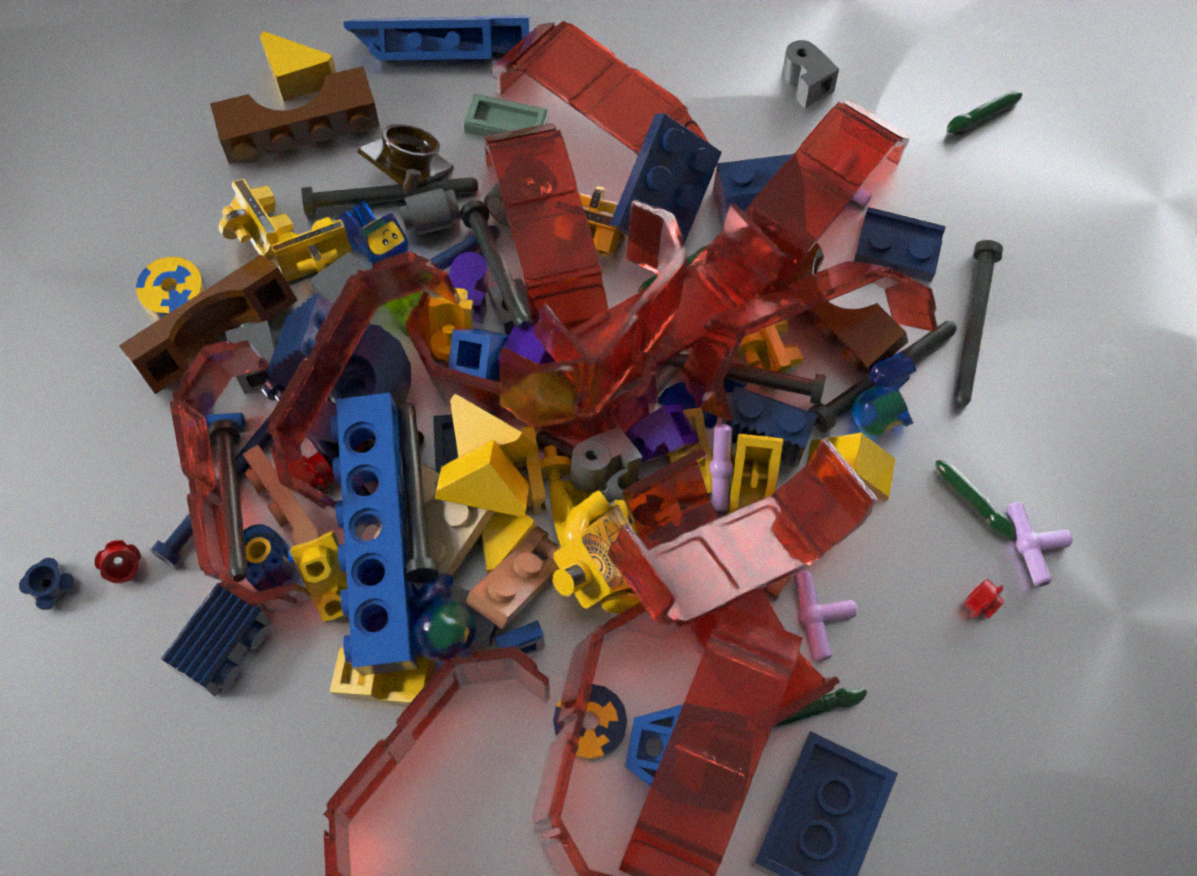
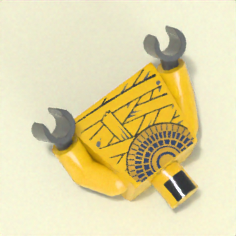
M624 469L611 476L605 491L601 493L597 490L569 513L561 534L564 545L554 553V560L559 569L553 574V584L555 589L564 596L574 593L581 606L587 610L601 606L606 612L631 617L666 602L664 597L668 595L676 598L686 597L695 588L697 582L688 587L679 586L675 577L686 573L690 568L686 565H680L674 568L666 582L658 585L657 581L662 579V576L619 505L617 504L613 507L610 505L615 499L624 500L632 496L639 488V483L627 492L619 488L618 478L629 471Z

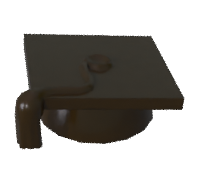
M388 125L383 128L381 139L361 146L357 151L358 154L401 185L406 194L415 193L418 186L453 171L454 168L452 164L438 155L440 149L438 140L429 132L411 125Z

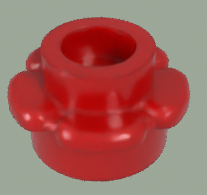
M319 451L309 458L304 455L302 461L305 466L299 469V472L313 491L319 487L325 492L329 491V486L335 482L333 469Z
M113 540L106 543L104 550L96 553L94 565L96 569H100V575L105 580L112 583H124L136 575L139 569L138 561L141 559V554L135 545H127L123 540ZM120 557L122 558L120 563L116 564L113 562L115 558Z
M988 578L983 580L962 603L972 612L970 617L974 619L981 614L985 619L990 618L1005 601L999 595L1003 591V586L1001 584L996 586Z

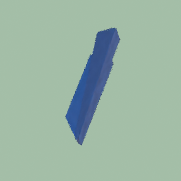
M531 15L348 19L343 21L344 28L352 32L378 60L491 59L493 57L492 52L530 57Z

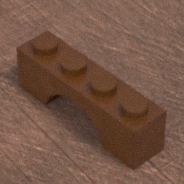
M364 66L325 75L324 84L319 94L308 104L292 110L266 108L257 103L249 94L210 103L218 137L229 164L249 161L255 157L275 152H285L314 142H325L331 138L354 132L361 133L370 128L380 126L375 101Z
M793 218L756 251L763 263L758 268L761 273L774 286L780 281L790 291L785 296L788 301L801 314L808 310L817 319L813 326L828 342L835 338L845 348L841 355L856 371L864 367L870 374L886 363L909 342L906 331L878 303L864 308L847 309L830 303L820 294L818 290V273L825 258L820 245Z
M260 254L126 340L119 347L154 394H157L192 371V365L196 356L213 339L225 333V331L247 322L260 323L268 321L297 302L298 299L280 269Z

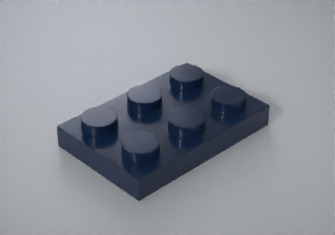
M666 113L655 114L609 226L666 260L678 261L722 151Z
M810 731L752 865L774 876H858L898 773Z

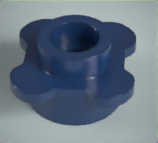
M50 557L44 558L39 563L32 565L19 582L20 591L23 594H30L36 600V606L40 610L52 609L55 606L56 599L64 592L71 591L75 586L74 576L70 573H63L58 568V561ZM50 580V586L44 587V582Z

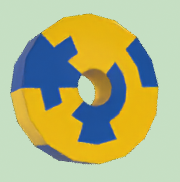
M171 256L157 259L147 265L138 276L136 292L140 303L149 315L157 319H161L206 290L203 277L192 262L182 257ZM176 286L174 290L169 292L166 291L168 287Z

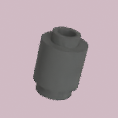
M442 188L408 196L405 197L406 206L399 207L405 230L413 229L415 236L453 227V222L461 220L458 202L453 189L443 191Z

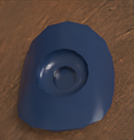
M357 323L343 332L342 337L339 338L340 342L336 349L337 353L334 355L335 359L332 361L333 365L330 367L331 371L310 386L304 394L297 410L299 422L302 428L317 439L339 445V442L333 441L330 426L331 416L337 415L336 399L390 392L398 409L402 403L406 402L411 387L410 361L400 340L380 325Z

